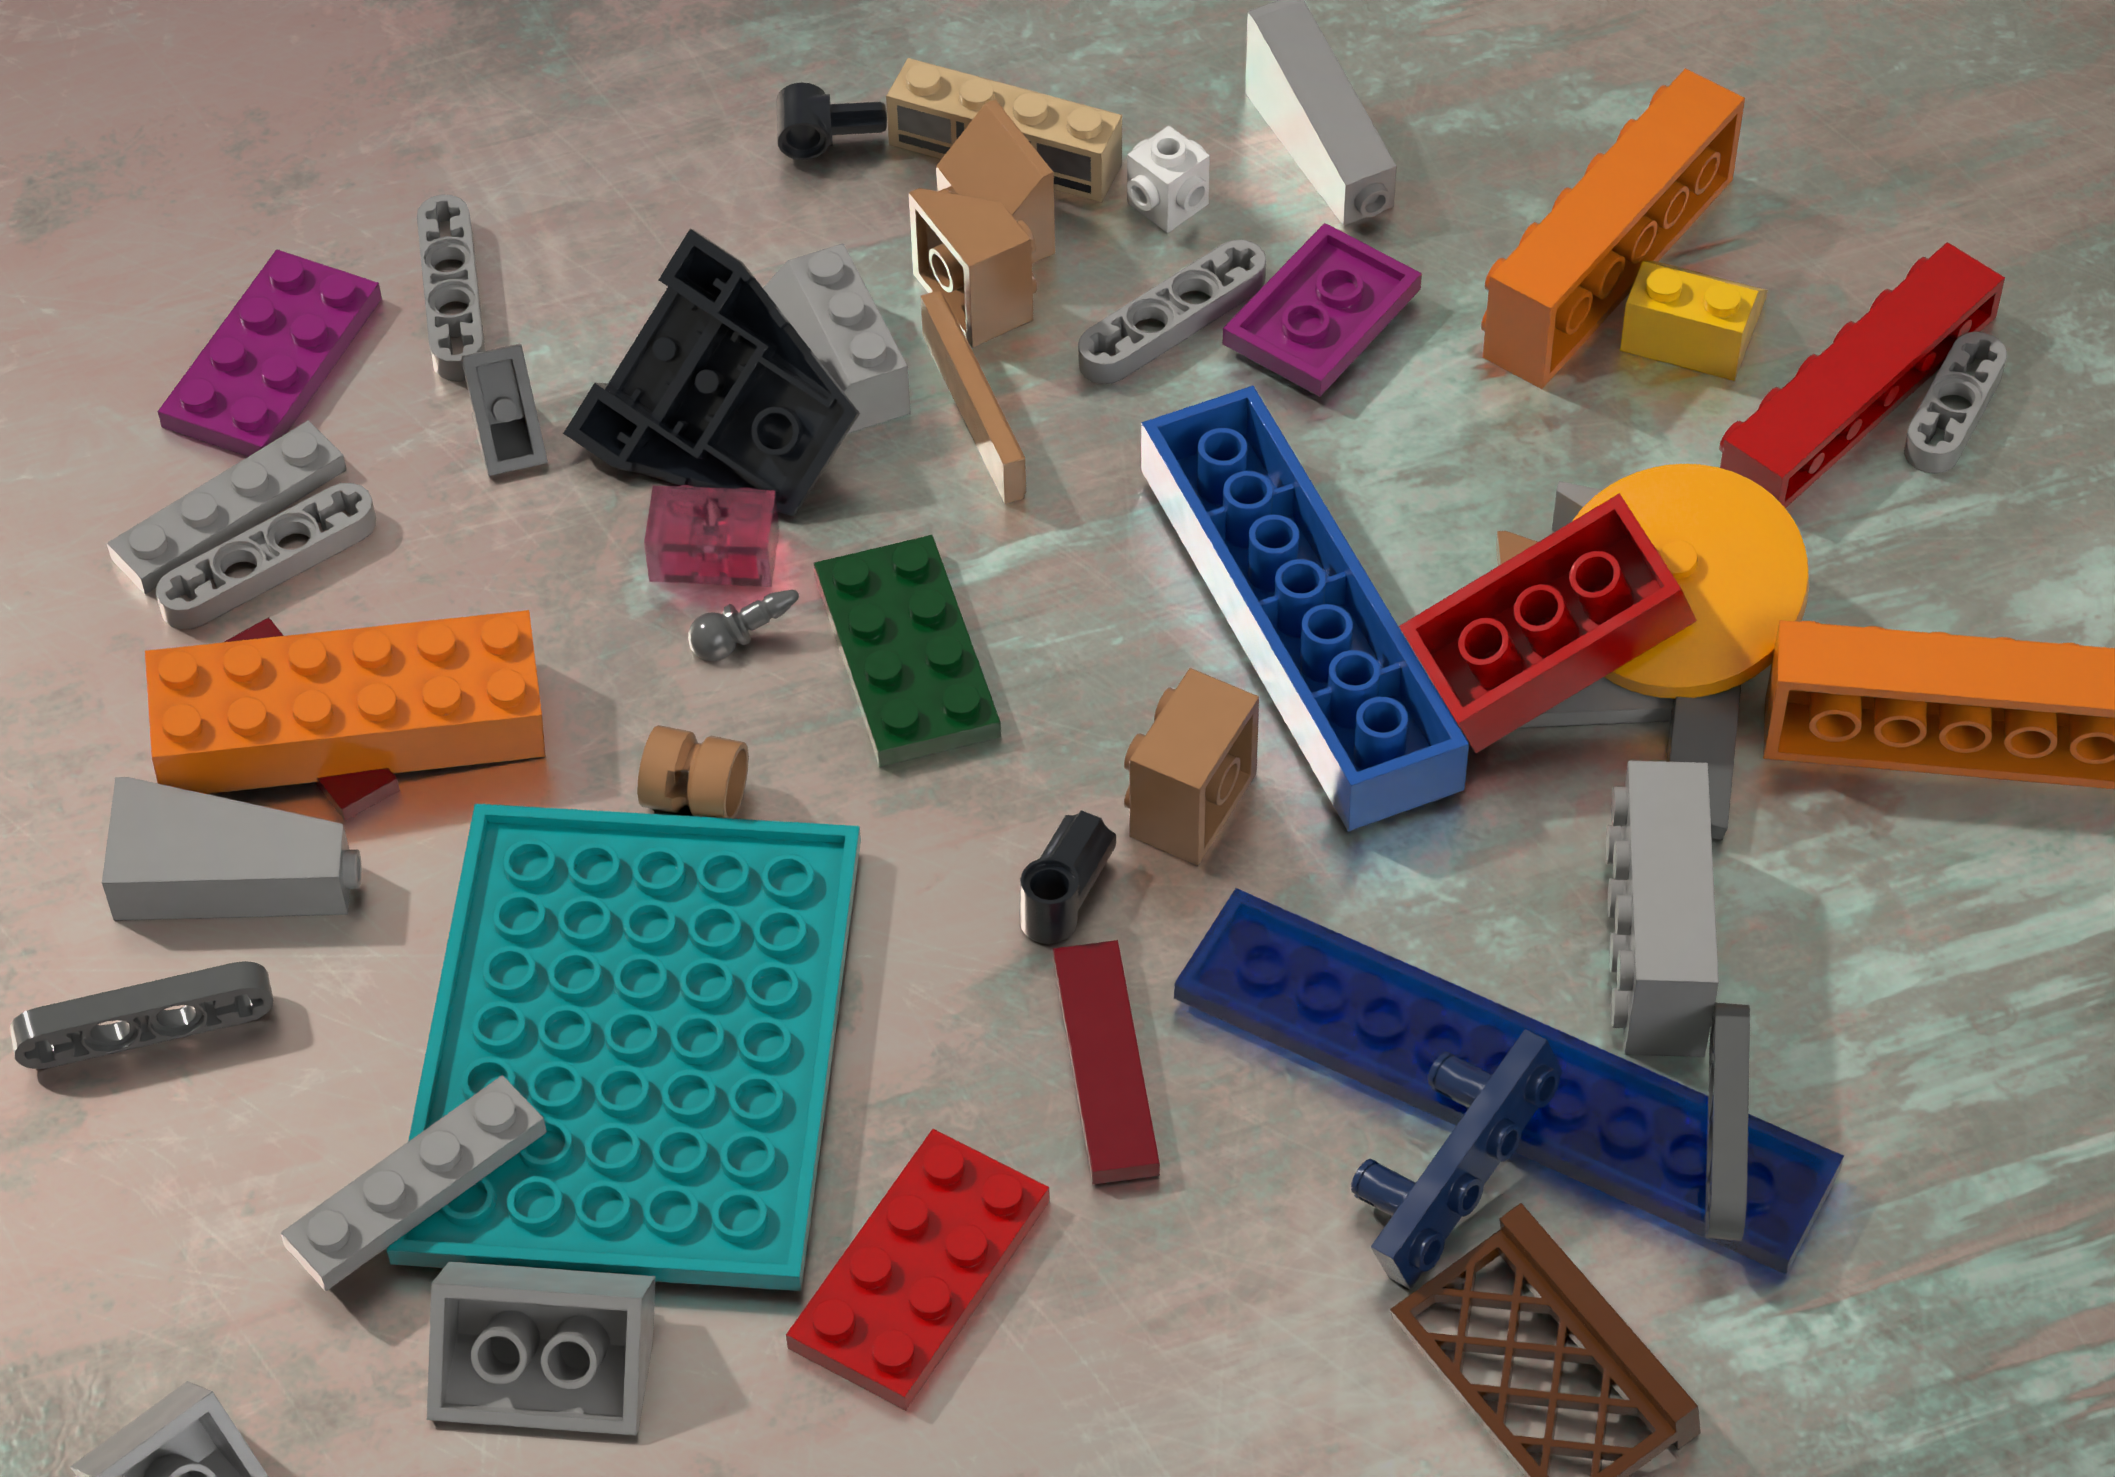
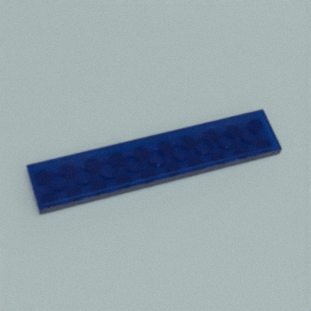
M1235 888L1174 983V999L1457 1126L1469 1108L1431 1089L1432 1086L1428 1084V1075L1435 1060L1446 1051L1493 1074L1525 1029L1548 1040L1563 1074L1560 1077L1558 1089L1552 1100L1546 1106L1538 1108L1523 1129L1521 1140L1515 1153L1706 1238L1708 1096L1238 888ZM1748 1114L1747 1206L1742 1241L1706 1239L1783 1274H1787L1841 1171L1844 1155Z

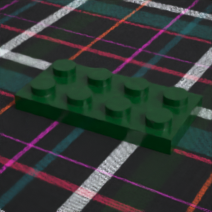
M933 535L813 563L815 580L879 767L1001 738V722Z

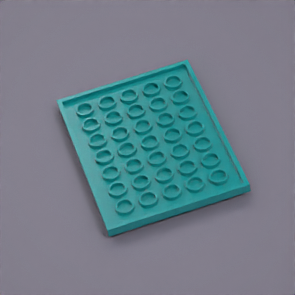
M475 804L408 1142L502 1075L543 1116L547 1132L388 1246L387 1254L390 1265L444 1268L448 1262L656 1276L655 1282L801 1291L860 852V826Z

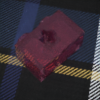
M653 485L644 538L649 582L772 587L779 536L776 491L755 490L752 488L724 489L701 488L688 485Z

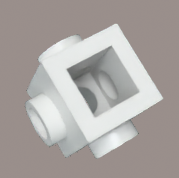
M1167 126L1150 139L1139 142L1127 154V203L1166 233H1169L1209 204L1210 155L1205 152L1199 143L1194 140H1188L1171 126Z

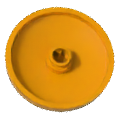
M1671 464L1652 467L1633 473L1609 485L1595 495L1575 516L1573 521L1620 493L1678 582L1697 620L1604 676V678L1616 685L1643 695L1671 699L1676 697L1697 698L1729 690L1755 677L1772 664L1779 620L1801 622L1808 601L1809 572L1806 549L1800 531L1785 507L1771 493L1742 475L1722 468L1701 464Z

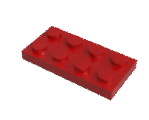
M932 1129L787 1332V1348L906 1411L1050 1202L1049 1187Z

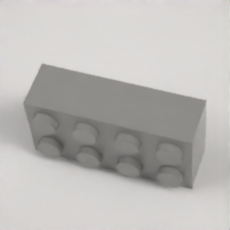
M1628 761L1624 787H1613L1612 825L1607 826L1606 863L1613 864L1614 877L1609 879L1608 917L1615 918L1616 932L1611 933L1609 948L1610 972H1617V988H1613L1611 1000L1612 1028L1624 1029L1625 1055L1705 1057L1719 984L1708 763Z

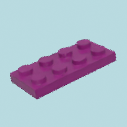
M276 249L157 411L161 427L247 457L282 437L292 427L381 301L382 296L379 283Z

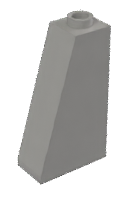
M1277 0L1248 11L1245 94L1335 216L1345 226L1366 217L1376 216L1382 211L1394 207L1397 166L1305 1Z
M115 777L102 877V886L114 921L348 915L350 889L360 888L362 868L360 851L358 849H349L342 823L135 778Z

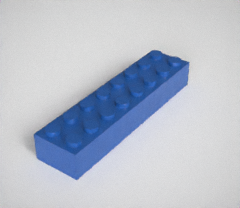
M1250 386L1141 422V471L1347 831H1352L1465 790L1469 750L1468 741L1255 387Z

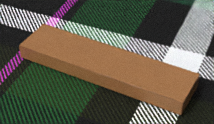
M938 290L920 295L923 338L1004 504L1024 499V494H1026L1025 456L945 294Z

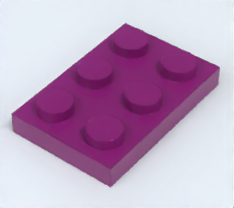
M1324 223L1223 328L1222 344L1321 397L1421 290L1422 273Z

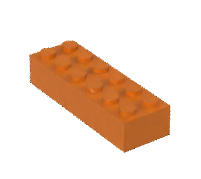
M1686 68L1669 86L1662 85L1653 95L1648 109L1637 120L1630 119L1624 125L1616 143L1605 154L1598 153L1591 160L1584 177L1572 189L1567 187L1559 194L1552 211L1540 224L1534 222L1526 229L1519 246L1507 259L1499 258L1491 267L1485 280V289L1489 292L1487 310L1481 322V329L1485 331L1482 358L1543 389L1629 295L1642 262H1659L1732 182L1745 98Z
M529 610L145 651L151 754L158 784L211 794L318 782L317 778L382 768H389L392 773L546 757Z
M1779 620L1765 696L1763 759L2115 789V648L2082 646L2076 643L2058 644L2022 641L2008 637L1987 638L1951 635L1945 632L1927 633L1891 630L1878 626L1856 627L1821 624L1815 621L1796 622Z

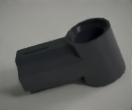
M1082 810L1076 815H1065L1040 859L1029 863L1023 870L1020 878L1019 920L1023 932L1034 941L1045 944L1059 943L1069 938L1076 930L1078 910L1116 846V834L1108 829L1102 818Z

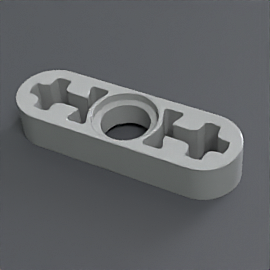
M1970 332L1960 336L1954 342L1908 428L1904 454L1907 461L1914 468L1926 473H1943L1953 468L1958 462L2002 379L2007 351L2004 344L1998 338L1983 332ZM1975 359L1982 360L1976 370L1975 377L1966 374L1968 364H1972ZM1946 395H1959L1966 398L1972 406L1963 410H1955L1945 406L1940 401V398ZM1937 427L1945 431L1943 441H1939L1936 446L1928 445L1935 435Z

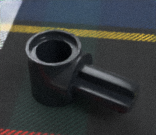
M811 83L788 85L777 95L778 147L783 154L793 159L809 160L820 156L827 150L828 146H833L832 135L882 133L887 129V110L882 102L831 104L830 94H825L820 87Z

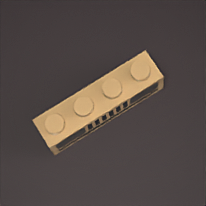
M907 58L886 95L889 145L942 159L984 104L996 99L1054 172V190L1103 202L1122 165V115Z

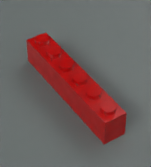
M1949 242L1945 243L1929 259L1926 257L1920 258L1912 266L1903 282L1894 290L1885 289L1873 302L1870 311L1856 323L1853 321L1846 323L1836 335L1833 344L1819 356L1816 354L1810 355L1800 366L1796 376L1782 389L1779 387L1773 388L1764 397L1758 410L1745 422L1736 421L1728 428L1719 445V450L1722 452L1720 468L1735 472L1752 480L1771 493L1787 508L1941 368L1954 342L1960 336L1970 332H1981L1996 318L2005 277Z

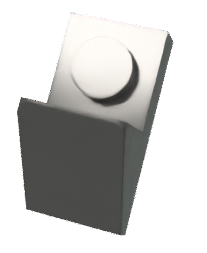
M515 344L461 356L473 409V422L488 476L548 463L522 345Z

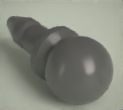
M796 590L774 592L764 596L762 601L757 600L741 608L740 612L732 604L724 607L722 614L715 612L705 613L696 618L690 626L688 632L689 646L693 653L703 660H722L735 650L737 643L746 645L751 642L748 630L753 631L769 623L771 618L776 619L782 616L798 600L799 594Z

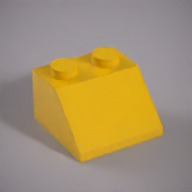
M1643 261L1626 301L1620 351L1735 381L1764 306L1768 290L1657 261Z

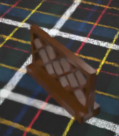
M1522 1203L1499 1218L1501 1227L1499 1231L1390 1309L1395 1322L1525 1477H1549L1552 1455L1592 1459L1590 1477H1629L1672 1444L1679 1450L1701 1434L1698 1405ZM1498 1256H1501L1516 1274L1513 1295L1474 1291L1476 1272ZM1465 1281L1464 1290L1454 1289ZM1524 1284L1535 1297L1523 1296ZM1434 1303L1461 1305L1457 1335L1428 1333L1415 1317ZM1472 1306L1511 1310L1507 1341L1467 1337ZM1521 1311L1551 1314L1559 1324L1556 1345L1517 1342ZM1567 1335L1570 1336L1579 1348L1566 1347ZM1442 1349L1455 1350L1453 1362ZM1465 1352L1504 1355L1500 1387L1471 1384L1462 1374ZM1514 1357L1554 1361L1550 1392L1510 1388ZM1564 1362L1595 1365L1603 1375L1600 1397L1560 1393ZM1611 1386L1623 1399L1610 1398ZM1485 1400L1498 1402L1497 1414ZM1508 1403L1548 1407L1544 1438L1513 1435L1505 1425ZM1558 1408L1598 1412L1595 1443L1554 1440ZM1608 1413L1638 1416L1652 1432V1434L1633 1448L1604 1445ZM1528 1452L1542 1453L1541 1466L1538 1465ZM1602 1460L1614 1461L1601 1471Z

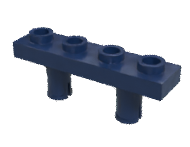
M1525 1029L1493 1074L1450 1052L1445 1051L1430 1069L1428 1084L1432 1086L1431 1089L1469 1109L1418 1181L1414 1182L1373 1159L1366 1160L1357 1169L1351 1182V1191L1355 1194L1354 1196L1392 1216L1371 1245V1249L1390 1279L1411 1290L1421 1274L1429 1271L1436 1265L1443 1253L1445 1240L1462 1216L1469 1215L1476 1208L1482 1197L1485 1183L1499 1163L1508 1160L1514 1154L1520 1143L1523 1129L1537 1109L1546 1106L1554 1097L1563 1071L1547 1039Z

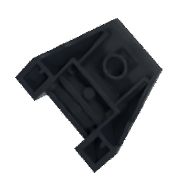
M689 229L658 279L668 286L665 293L609 383L593 384L563 434L612 467L666 480V482L696 488L725 498L796 516L860 413L745 264L694 229Z

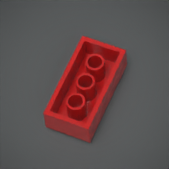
M1618 493L1401 624L1399 627L1475 753H1478L1697 620L1678 582L1621 494Z

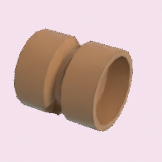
M661 725L654 727L644 747L639 768L637 787L639 804L645 808L675 814L680 812L685 806H689L693 816L734 819L739 810L746 786L749 762L748 746L745 742L716 736H709L702 743H698L695 734L691 731Z

